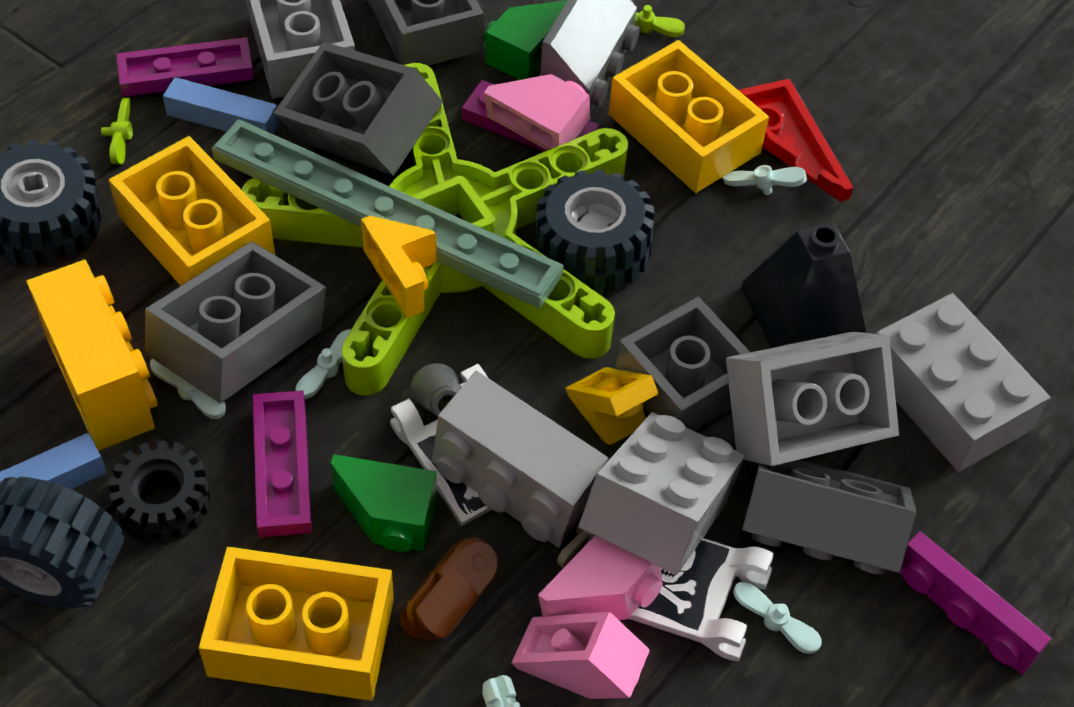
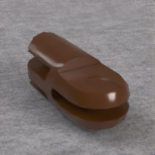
M468 538L460 540L448 550L411 596L408 604L401 612L400 625L406 635L416 640L427 641L446 638L454 630L495 578L498 571V555L491 544L482 539Z

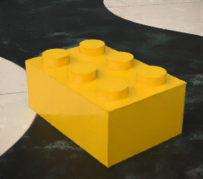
M680 40L612 78L608 115L695 193H698L761 153L769 116Z
M190 136L109 179L118 217L180 286L251 241L275 255L270 219Z
M85 259L26 280L47 341L87 431L98 451L155 429L150 409L158 406L147 379L150 378V374L140 350H133L129 342L132 340V337L121 311L115 312L113 306L110 305L114 303V299L105 277L101 275L94 278Z
M227 547L199 645L207 677L373 701L394 601L392 570Z

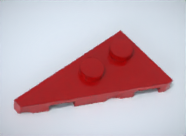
M790 79L738 90L769 116L762 145L764 149L790 167L803 168L809 181L839 202L850 200L853 186Z

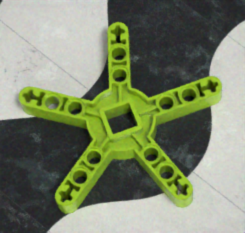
M421 63L405 65L415 68L441 99L435 74L430 67ZM442 103L408 154L411 168L394 179L389 187L449 214H460L463 220L543 255L516 236V229L536 221L537 203L540 197H544V190L550 184L557 185V179L565 175L570 178L574 177L575 172L585 170L586 174L595 173V170H605L607 175H613L614 172L624 175L628 141L620 131L611 128L598 129L507 168L493 172L477 163L457 159ZM252 178L244 184L242 191L270 219L273 239L363 247L362 227L256 178ZM436 261L434 264L423 268L428 280V289L424 290V312L406 318L382 280L346 337L342 346L345 384L350 391L363 396L374 395L380 392L387 385L441 292H463L483 286L574 354L587 359L600 358L610 349L615 311L608 300L564 269L563 276L539 309Z

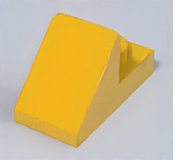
M375 216L362 218L363 250L406 318L424 312V290L428 289V280L423 268L434 264L437 260V235L429 229Z
M604 367L565 388L568 397L603 442L608 445L614 444L634 433L646 419L643 411V402L659 394L652 375Z

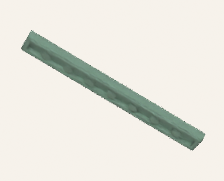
M240 119L212 147L214 160L362 227V218L375 216L432 230L437 235V262L539 309L563 276L564 265Z

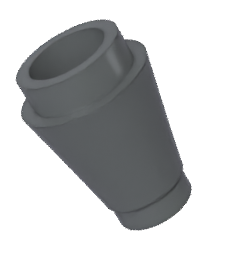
M434 363L424 366L415 374L410 390L414 402L419 407L438 416L460 390V385L456 373L450 367Z

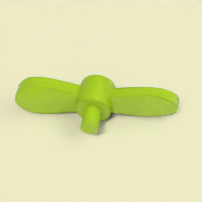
M650 5L644 6L643 11L640 13L636 12L635 25L640 27V32L650 33L655 30L669 37H679L684 33L685 24L681 20L669 17H655Z
M130 98L122 99L117 122H112L111 127L101 128L102 136H112L113 138L110 145V160L112 164L124 163L126 140L132 139L133 136L132 125L129 122Z

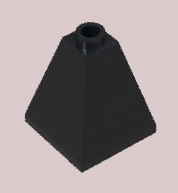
M834 222L817 224L812 228L797 231L742 282L741 288L771 348L848 332L867 333L850 251Z

